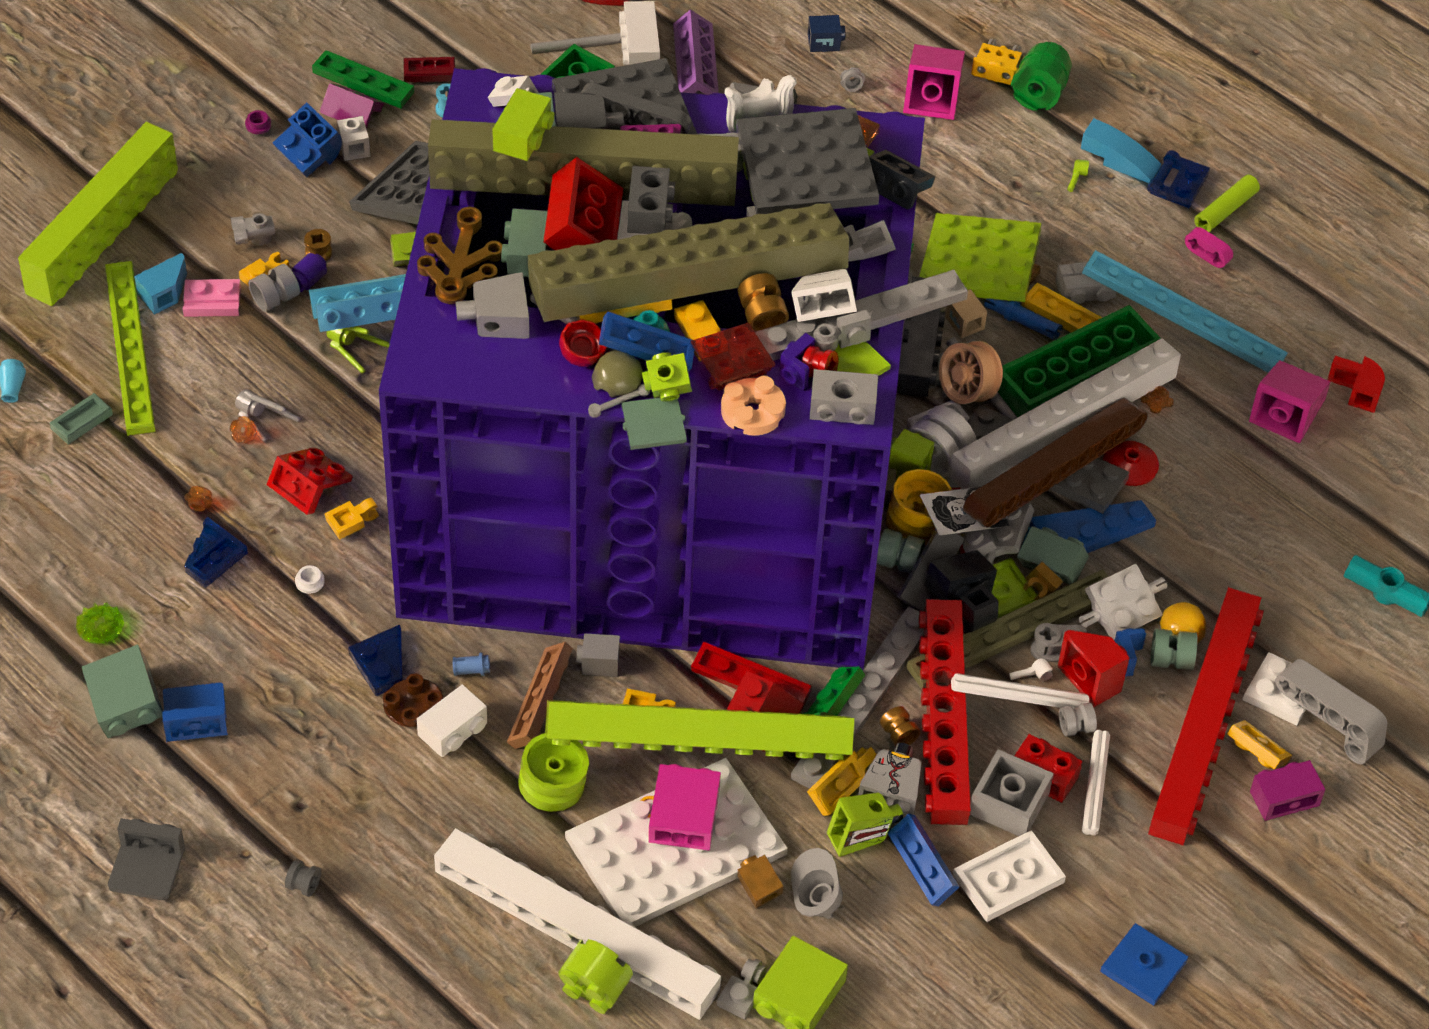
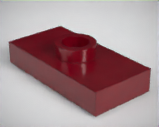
M455 57L404 58V82L451 81L455 68Z

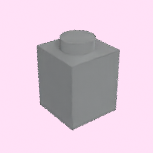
M584 634L583 645H577L576 663H582V675L618 677L620 636Z

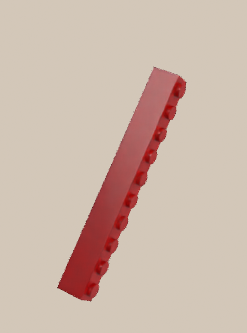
M1229 587L1227 589L1151 820L1148 835L1184 845L1187 834L1191 836L1194 834L1198 818L1193 817L1195 810L1201 812L1206 794L1200 792L1202 786L1209 787L1213 770L1208 769L1210 762L1214 764L1217 762L1221 747L1217 746L1216 742L1217 739L1224 740L1228 723L1223 722L1225 716L1231 717L1236 700L1230 698L1232 693L1238 694L1243 677L1238 676L1239 670L1245 672L1250 657L1245 651L1246 648H1253L1257 632L1252 631L1253 626H1260L1264 610L1259 609L1262 597Z

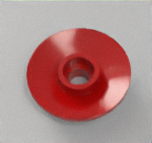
M1123 441L1104 453L1103 456L1104 461L1130 472L1128 481L1125 484L1126 486L1147 484L1158 473L1159 460L1157 455L1151 448L1137 441Z

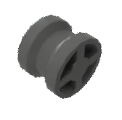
M296 859L287 872L285 888L289 890L298 889L304 896H312L321 878V868L317 866L308 867L303 861Z

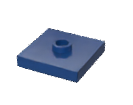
M1135 923L1101 966L1100 972L1154 1006L1187 963L1189 956Z

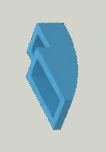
M1093 118L1083 134L1081 149L1103 157V166L1149 184L1152 183L1161 169L1162 164L1149 151L1128 135L1109 124Z

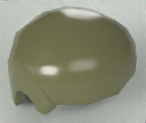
M617 350L610 351L597 361L591 378L597 391L603 389L613 398L638 390L643 379V368L640 362L632 355Z

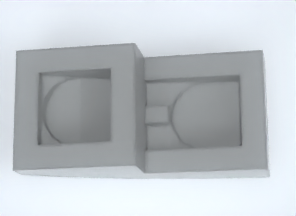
M884 220L856 232L853 225L844 228L849 236V261L863 260L896 250Z

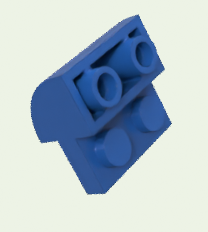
M307 102L288 119L291 126L272 142L306 178L324 161L330 165L338 156L342 146V138L338 131Z

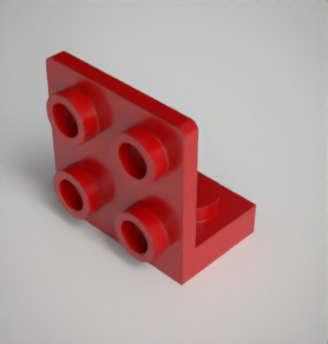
M311 447L277 456L266 485L306 515L315 513L323 489L349 483L352 481L353 475L348 473L344 466L333 462L325 456L322 450Z

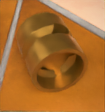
M768 273L753 275L739 285L738 294L742 306L745 308L748 324L753 332L788 321L789 314L784 299L781 298V291L774 275Z

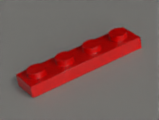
M706 642L702 643L691 665L692 672L736 690L746 671H750L776 683L804 703V705L812 691V685Z

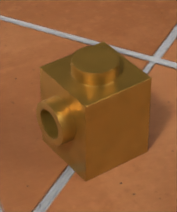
M765 854L759 858L754 855L741 862V868L737 869L738 878L755 908L783 894V885Z

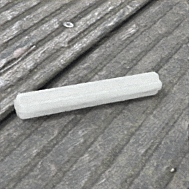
M1096 730L1093 736L1082 832L1086 835H1097L1100 827L1110 741L1108 731Z

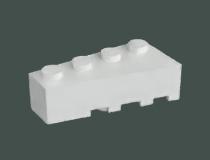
M654 1L624 2V11H619L623 66L660 59Z

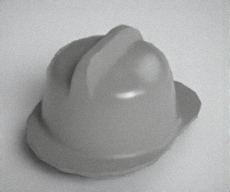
M820 848L809 849L802 853L794 862L791 870V882L796 909L805 916H824L830 919L833 917V912L840 906L843 898L835 860L827 850Z

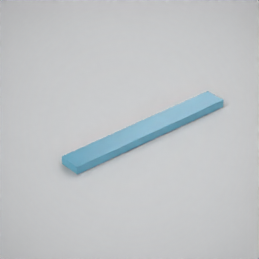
M1096 250L1083 269L1082 274L1268 373L1279 360L1284 361L1288 352Z

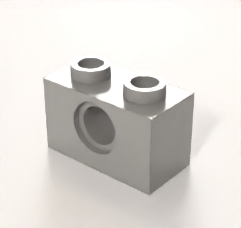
M814 369L810 419L825 422L835 421L874 425L878 375Z

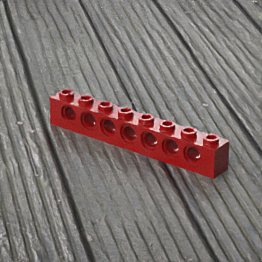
M926 599L924 611H919L918 618L919 628L924 629V636H920L919 652L920 654H925V662H921L920 679L926 680V688L921 690V705L927 706V714L922 715V732H927L928 740L923 741V759H928L929 767L924 768V785L929 786L930 793L925 794V813H930L931 824L967 825L971 809L966 693L951 689L952 677L956 673L965 675L962 600ZM941 631L945 634H938L936 632ZM936 657H943L947 660H940ZM937 683H945L948 686H941ZM938 709H946L949 712H941ZM939 735H947L950 738L944 739L941 738ZM946 761L949 762L951 765L946 766L941 764L940 762ZM941 788H948V789H950L952 792H950V793L943 792V791L941 790Z

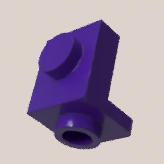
M804 333L798 340L791 341L781 354L779 375L786 382L794 384L801 390L808 387L809 366L803 363L802 359L806 349L809 346H815V339L807 333Z

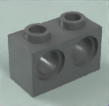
M632 167L627 233H658L665 230L666 223H672L673 204H668V200H674L675 182L669 181L670 168Z

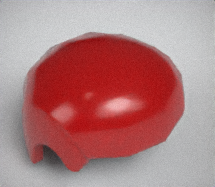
M583 319L569 322L561 332L559 339L562 356L570 364L579 367H588L596 364L607 349V347L599 345L601 328L594 322Z

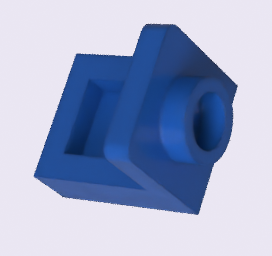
M1128 628L1116 632L1115 642L1124 647L1129 656L1125 677L1133 676L1137 661L1135 651L1143 649L1146 637L1144 628Z

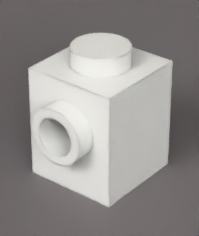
M363 116L337 120V130L342 138L341 151L344 161L370 157L369 137Z

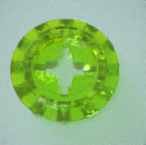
M94 602L93 606L89 609L83 607L82 614L77 616V633L83 640L93 644H103L114 640L120 635L124 627L123 615L118 607H111L107 602L104 605H97ZM104 617L105 622H101L96 629L94 621Z

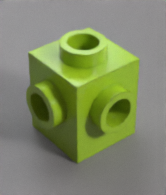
M668 352L654 355L652 360L646 361L648 371L642 372L646 391L652 390L654 398H661V401H672L680 397L679 394L692 392L684 353L671 355Z

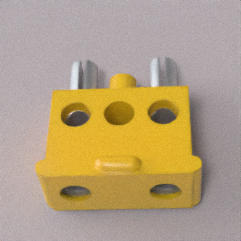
M990 39L988 44L982 43L977 57L973 58L971 74L990 81L1011 85L1013 76L1020 66L1021 46H1018L1017 49V45H1015L1012 50L1006 46L998 47L995 39L993 44V39Z

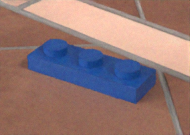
M607 312L604 315L599 345L645 360H652V357L659 353L668 352L671 355L684 353L688 372L692 368L695 340L611 312Z
M908 813L888 832V835L930 904L939 907L959 888V885L917 817Z

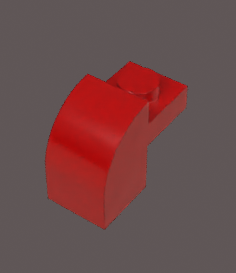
M1335 355L1327 380L1352 389L1348 405L1375 413L1385 382L1382 368L1374 360L1364 356L1361 364Z

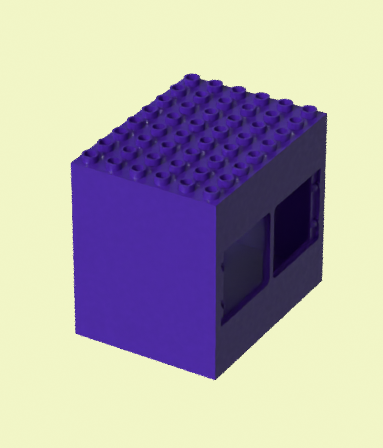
M454 68L442 120L496 123L506 105L493 107L488 96L495 88L496 82L501 78L507 76L511 78L520 77L523 75L497 73L494 70L485 68L477 70ZM549 75L529 76L539 93L552 92L555 114L554 92L552 89V79L555 78ZM680 92L697 134L731 133L727 127L728 100L725 94L712 93L704 95ZM794 104L793 114L846 108L838 105L818 107ZM857 111L866 148L875 151L874 154L887 150L920 168L925 118L907 116L895 111L886 113ZM744 169L737 172L735 206L668 203L673 204V213L684 212L690 215L692 226L722 222L726 219L747 217V207L754 206L749 181L745 178ZM429 177L379 387L396 618L584 639V634L620 636V643L694 652H698L702 643L706 642L740 657L836 668L860 666L864 670L891 449L904 320L872 329L870 340L866 341L891 365L888 371L878 376L874 425L811 420L810 408L813 378H809L808 387L804 390H801L794 384H789L779 375L780 359L739 372L728 352L702 361H698L694 354L692 368L688 372L692 392L679 394L680 397L678 398L681 415L685 416L683 424L687 442L631 450L627 431L623 430L625 420L622 403L601 411L600 416L596 418L591 417L588 413V408L591 404L601 405L621 396L612 398L605 390L599 389L597 391L594 388L591 376L596 364L588 367H579L570 364L562 356L559 339L561 332L567 324L559 319L544 322L538 306L530 301L532 292L529 287V277H523L529 314V338L523 339L479 336L476 319L457 321L456 304L441 302L435 293L437 284L429 276H422L418 273L417 260L421 256L430 255L435 258L436 266L445 275H449L450 269L436 254L425 251L424 237L428 233L440 234L442 242L454 254L461 231L457 226V213L462 208L474 207L482 214V227L472 237L468 255L485 247L490 241H498L502 245L508 244L509 240L504 238L505 222L511 221L513 209L548 211L550 196L430 189ZM879 195L878 205L833 209L842 226L845 228L853 225L855 232L884 220L896 250L882 255L848 262L846 270L852 282L855 301L908 284L916 200L913 207L909 210ZM548 246V251H554V249ZM486 260L464 271L462 278L479 271L480 266L487 263L497 267L498 277L507 275V263H502L501 260L497 262ZM804 276L777 281L781 291V298L784 299L789 314L787 322L797 319L792 290ZM473 287L467 290V295L462 301L474 300ZM738 288L672 299V310L657 313L666 321L671 333L685 337L674 318V309L703 300L726 341L754 333L748 324L745 308H743L738 294ZM637 316L629 317V319L633 320ZM599 322L596 325H598L601 328L602 322ZM634 356L640 362L643 372L648 371L647 360ZM768 376L773 379L774 385L780 388L786 400L785 415L779 421L778 427L767 434L755 436L743 434L744 429L737 428L736 426H734V429L729 427L721 414V401L725 386L728 383L745 378ZM650 390L648 396H637L625 402L653 399L654 396L652 390ZM756 403L746 405L751 406L753 410L759 408V405Z

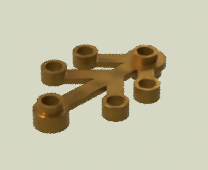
M464 207L457 213V226L461 231L454 254L442 242L440 234L428 233L424 237L425 251L436 254L450 269L449 275H445L436 266L435 258L430 255L421 256L417 260L418 273L422 276H429L437 284L435 288L436 297L446 304H456V302L464 300L467 290L472 288L475 282L498 277L497 267L487 263L481 265L479 271L462 278L464 271L486 260L491 262L501 260L502 243L498 241H490L485 247L468 255L472 237L482 227V214L474 207Z

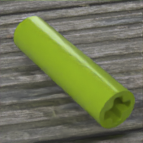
M1249 174L1242 177L1195 216V225L1208 232L1213 230L1260 190L1258 180Z

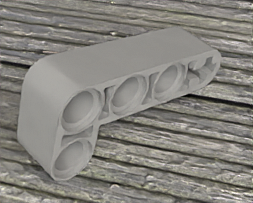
M1297 659L1276 677V685L1285 696L1345 735L1344 750L1353 762L1364 764L1384 746L1387 730L1385 715L1378 708L1308 662Z

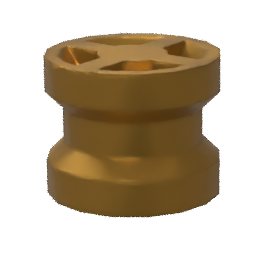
M313 229L306 233L304 236L305 255L308 253L318 254L325 261L329 260L332 256L330 234L323 229Z

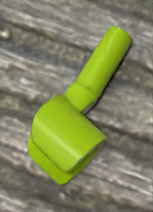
M1075 160L1072 179L1067 188L1069 192H1073L1079 175H1088V160Z

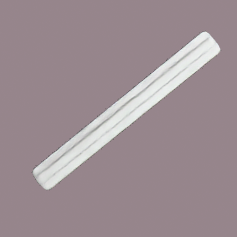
M958 673L951 679V689L957 692L1059 708L1064 706L1077 708L1080 704L1089 703V696L1083 693Z

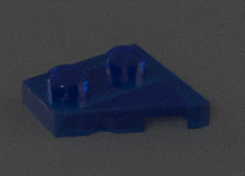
M207 517L204 519L200 537H197L193 544V552L189 554L184 565L185 573L207 588L248 554L247 546Z
M400 625L348 647L350 657L375 696L385 693L393 685L402 681V630Z

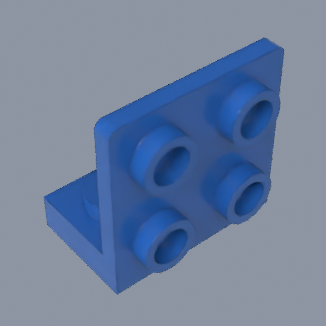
M223 683L166 688L163 690L164 711H162L167 742L228 735Z

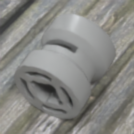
M1083 703L1077 708L1064 706L1059 709V721L1064 736H1073L1079 731L1085 733L1096 731L1097 720L1092 703Z

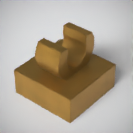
M1042 561L1024 578L1027 582L1024 584L1023 589L1026 591L1033 586L1039 592L1034 598L1038 600L1054 592L1063 581Z

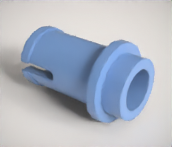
M480 652L479 656L453 657L454 676L479 673L481 676H484L485 673H490L489 655H483V652Z

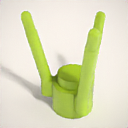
M359 326L327 331V337L332 340L330 346L337 349L361 373H365L366 370L342 345H350L354 341L355 336L389 348L390 345L388 341L369 335L368 329Z

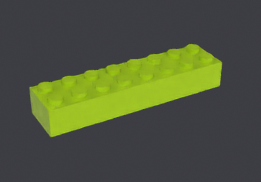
M145 122L22 252L18 260L26 295L53 306L60 298L66 295L67 290L75 281L81 279L83 273L92 263L98 260L100 254L114 243L115 238L123 229L128 228L135 216L145 209L147 203L155 195L160 193L162 187L175 177L178 165L173 133Z

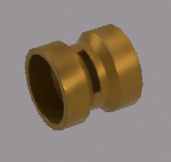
M903 706L890 709L880 719V725L885 732L891 734L890 739L895 747L898 743L912 744L918 739L921 732L915 722L909 720L910 715Z

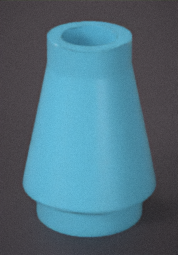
M6 359L1 362L0 366L1 399L8 403L18 401V395L26 374L23 363L16 359Z

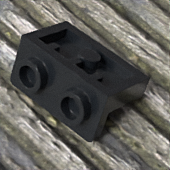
M887 150L869 156L879 195L907 210L913 207L917 194L931 188L936 176Z

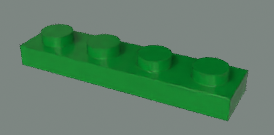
M327 50L312 65L314 74L400 109L414 94L413 85Z

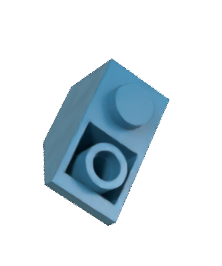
M182 253L134 276L137 295L154 315L177 304L187 277L185 256Z

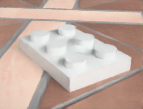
M1032 830L954 868L953 871L954 878L986 922L1065 883L1066 878Z

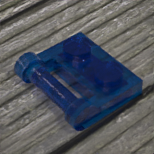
M1169 150L1163 158L1164 163L1155 179L1150 180L1147 190L1152 195L1190 208L1207 179L1210 168L1182 158L1178 152ZM1172 168L1179 170L1171 186H1165L1164 182Z

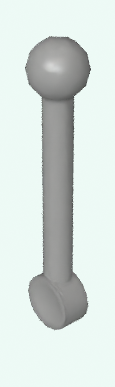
M644 384L638 387V390L601 405L591 404L588 408V413L591 417H599L601 411L637 396H648L650 390L646 391Z

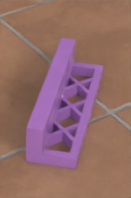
M690 9L673 23L678 88L680 92L695 93L698 90L706 95L719 93L713 24Z

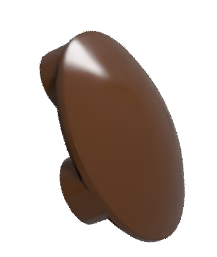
M414 673L408 675L405 680L393 685L383 694V707L387 717L392 722L405 727H417V718L441 701L443 695L436 684L423 679L422 675Z

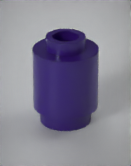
M308 253L291 268L297 279L300 292L309 290L327 274V263L322 256Z

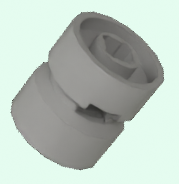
M286 264L270 269L268 276L263 273L250 279L248 282L254 301L264 312L278 306L280 300L286 302L300 294L297 279Z

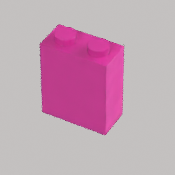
M660 764L649 822L648 843L710 851L720 791L721 772L712 771L708 768L695 769L682 767L677 764Z

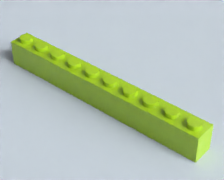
M547 700L545 737L552 739L553 745H570L571 740L583 741L582 746L601 747V742H613V748L631 749L632 743L644 744V749L662 750V745H674V751L692 752L694 746L705 747V753L722 754L723 748L735 749V754L753 755V750H765V756L783 757L784 751L795 752V757L814 758V753H825V759L844 760V755H852L855 718L849 716Z

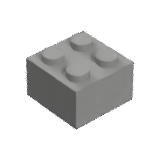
M997 749L972 795L970 815L1012 834L1021 836L1029 832L1050 793L1054 773Z

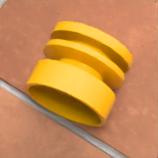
M923 469L906 471L899 476L894 484L891 501L886 513L888 529L902 532L903 538L912 535L925 539L926 545L935 526L920 494L951 491L952 489L948 481L935 472Z

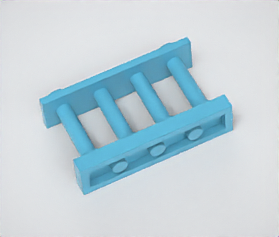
M406 274L309 290L312 314L314 319L318 318L319 331L324 332L395 320Z

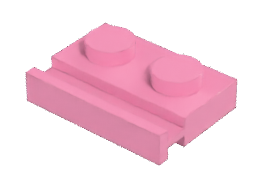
M240 279L185 280L184 317L239 316Z

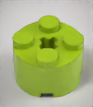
M581 939L558 974L565 984L562 990L569 997L577 1000L581 996L590 1001L589 1005L598 1013L605 1014L608 1009L613 1007L631 980L633 971L627 963L622 967L616 961L619 955L608 947L590 939L584 944L583 939Z

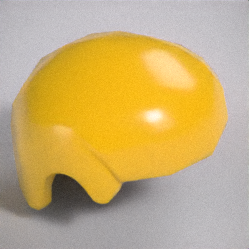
M1179 602L1171 605L1164 610L1160 620L1161 629L1172 630L1174 635H1177L1180 631L1196 632L1197 644L1205 638L1206 620L1200 608L1191 603Z

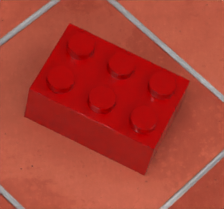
M578 157L574 158L552 176L543 242L554 250H560L575 245L583 246L600 243L604 240H617L623 188Z

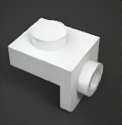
M507 76L496 82L495 88L488 96V99L493 107L505 106L516 88L532 93L539 92L529 76L512 78Z

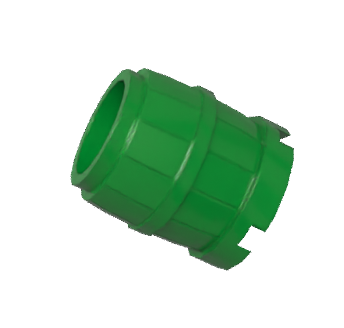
M1043 42L1034 45L1027 55L1023 57L1011 81L1014 98L1022 106L1037 111L1038 108L1049 110L1055 106L1069 80L1072 63L1068 52L1061 45L1054 42Z

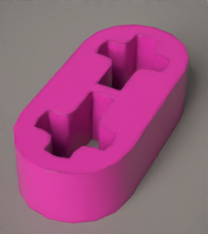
M1201 227L1194 228L1185 237V244L1191 252L1217 268L1224 267L1233 258V251L1227 243Z

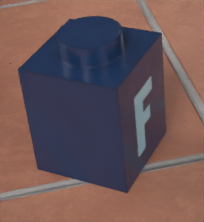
M839 15L809 16L807 36L810 52L840 51L841 41H845V25H840Z

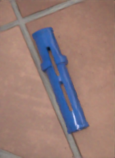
M986 299L990 303L986 301L984 304L985 308L1003 315L1007 321L1014 320L1051 338L1053 341L1057 340L1061 335L1060 332H1057V330L1062 331L1063 326L1061 324H1057L1020 306V302Z

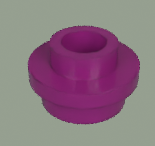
M261 110L250 112L245 120V127L252 134L266 133L272 126L270 117Z

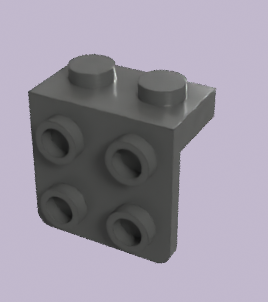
M121 818L117 828L121 846L108 881L109 890L157 900L168 899L185 851L182 829L170 824L158 825L147 823L141 819L129 820Z

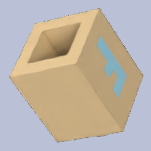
M971 289L968 290L967 300L946 306L945 317L961 338L985 329L987 310Z

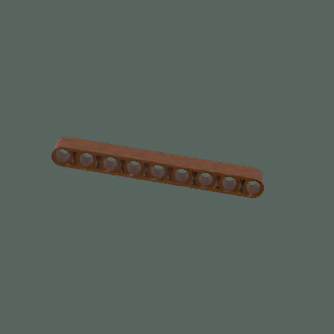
M1126 398L1118 400L971 493L963 505V511L984 527H991L1136 434L1146 423L1148 418L1147 412Z

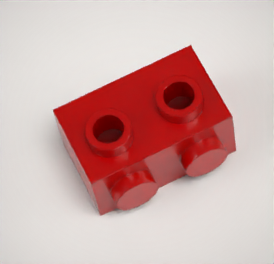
M1028 734L1014 755L1017 758L1054 773L1048 796L1060 803H1063L1078 780L1083 762L1072 753L1064 752L1050 745L1048 741Z

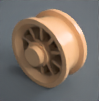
M986 342L955 343L949 346L941 357L939 364L940 383L945 394L955 403L968 404L988 401L1000 389L1003 377V364H1001L996 350Z

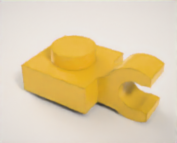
M372 497L365 499L356 506H353L348 501L326 512L325 518L340 540L364 528V520L372 521L379 517L375 509L378 506Z

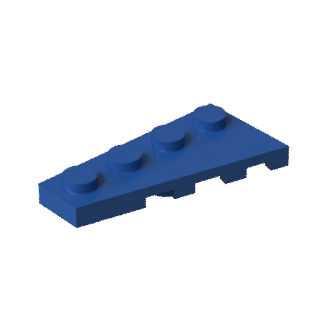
M1138 500L1109 505L1103 514L1092 508L1036 516L1032 517L1029 526L1030 528L1033 526L1041 530L1043 527L1052 529L1059 537L1068 539V537L1078 539L1084 544L1087 553H1090L1155 527L1156 519L1144 502Z

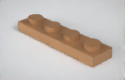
M566 642L547 647L543 652L507 740V743L514 749L526 746L534 737L541 734L540 729L546 718L547 700H553L555 693L560 687L559 682L564 670L568 667L569 657L573 650Z

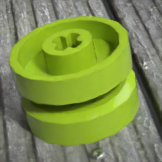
M545 733L534 737L525 746L518 778L520 792L528 803L544 811H564L574 806L582 797L589 767L587 751L578 740H571L570 745H553L552 739H547Z

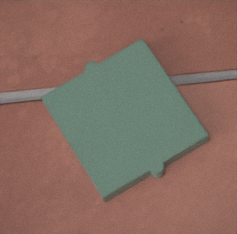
M661 398L622 402L625 420L623 430L627 431L631 450L687 442L683 424L685 416L681 415L678 399L661 401Z

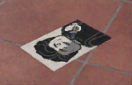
M980 487L920 494L939 536L1007 527L1010 525L1005 517L991 527L986 528L963 511L966 499Z

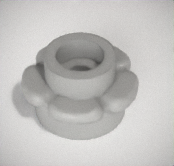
M851 67L841 73L840 84L847 91L856 92L862 88L865 75L861 73L859 68Z

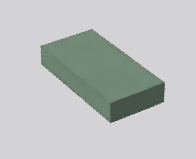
M93 393L51 421L50 428L69 445L112 416V408Z

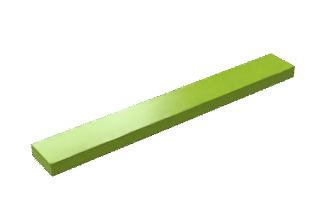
M132 261L105 264L127 436L156 432Z

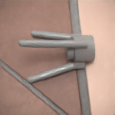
M249 389L241 391L235 401L236 408L240 410L238 417L246 421L262 442H266L267 438L250 417L259 416L264 411V408L296 422L301 420L300 417L286 411L285 407L260 397Z

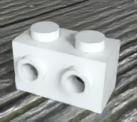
M462 684L417 718L418 736L437 754L444 757L450 751H456L463 741L472 734H478L484 729L487 724V706Z

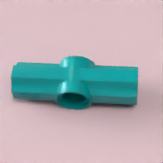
M1354 555L1350 561L1344 577L1372 591L1374 598L1379 603L1384 605L1395 603L1420 617L1425 615L1429 608V592L1406 581L1399 569L1394 567L1381 568L1358 555Z

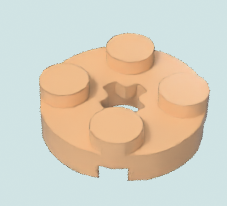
M768 376L745 378L728 383L725 386L721 401V414L725 423L732 429L736 426L737 428L744 429L743 434L763 435L775 430L778 427L779 421L782 417L784 418L786 409L785 396L780 388L774 385L772 378ZM756 403L759 405V408L753 410L751 406L746 405Z

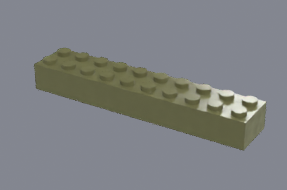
M431 120L428 141L430 189L550 196L553 174L578 157L623 188L622 200H629L632 167L642 166L670 168L669 181L675 182L674 200H668V203L735 206L739 137L552 126L550 130H545L540 148L537 151L534 150L529 160L525 161L493 151L492 129L496 123Z
M830 203L814 204L809 207L785 209L769 214H755L751 217L726 219L722 222L705 225L696 224L692 227L676 230L668 229L658 233L634 235L618 240H604L600 243L589 245H575L560 250L541 251L528 255L529 287L544 322L738 288L745 279L757 274H772L779 281L846 269L849 262V236Z

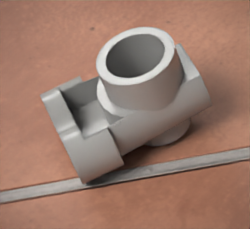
M258 213L250 218H243V216L231 218L236 245L246 244L249 240L255 245H266L272 240V235H275L272 216Z

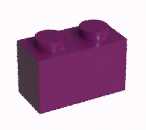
M1310 760L1301 763L1292 762L1283 768L1275 770H1263L1254 776L1250 793L1264 821L1318 807L1325 792V787Z

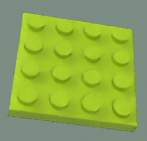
M936 213L919 277L929 278L955 270L966 289H971L977 298L1025 302L1041 235V223Z

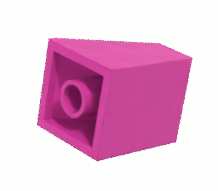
M914 44L909 64L903 113L954 120L965 51Z
M1279 360L1258 385L1249 422L1300 443L1326 399L1330 381Z

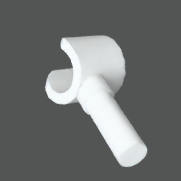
M1042 658L1036 660L1032 667L1009 673L1011 680L1036 674L1040 681H1047L1053 676L1051 672L1052 667L1047 660Z

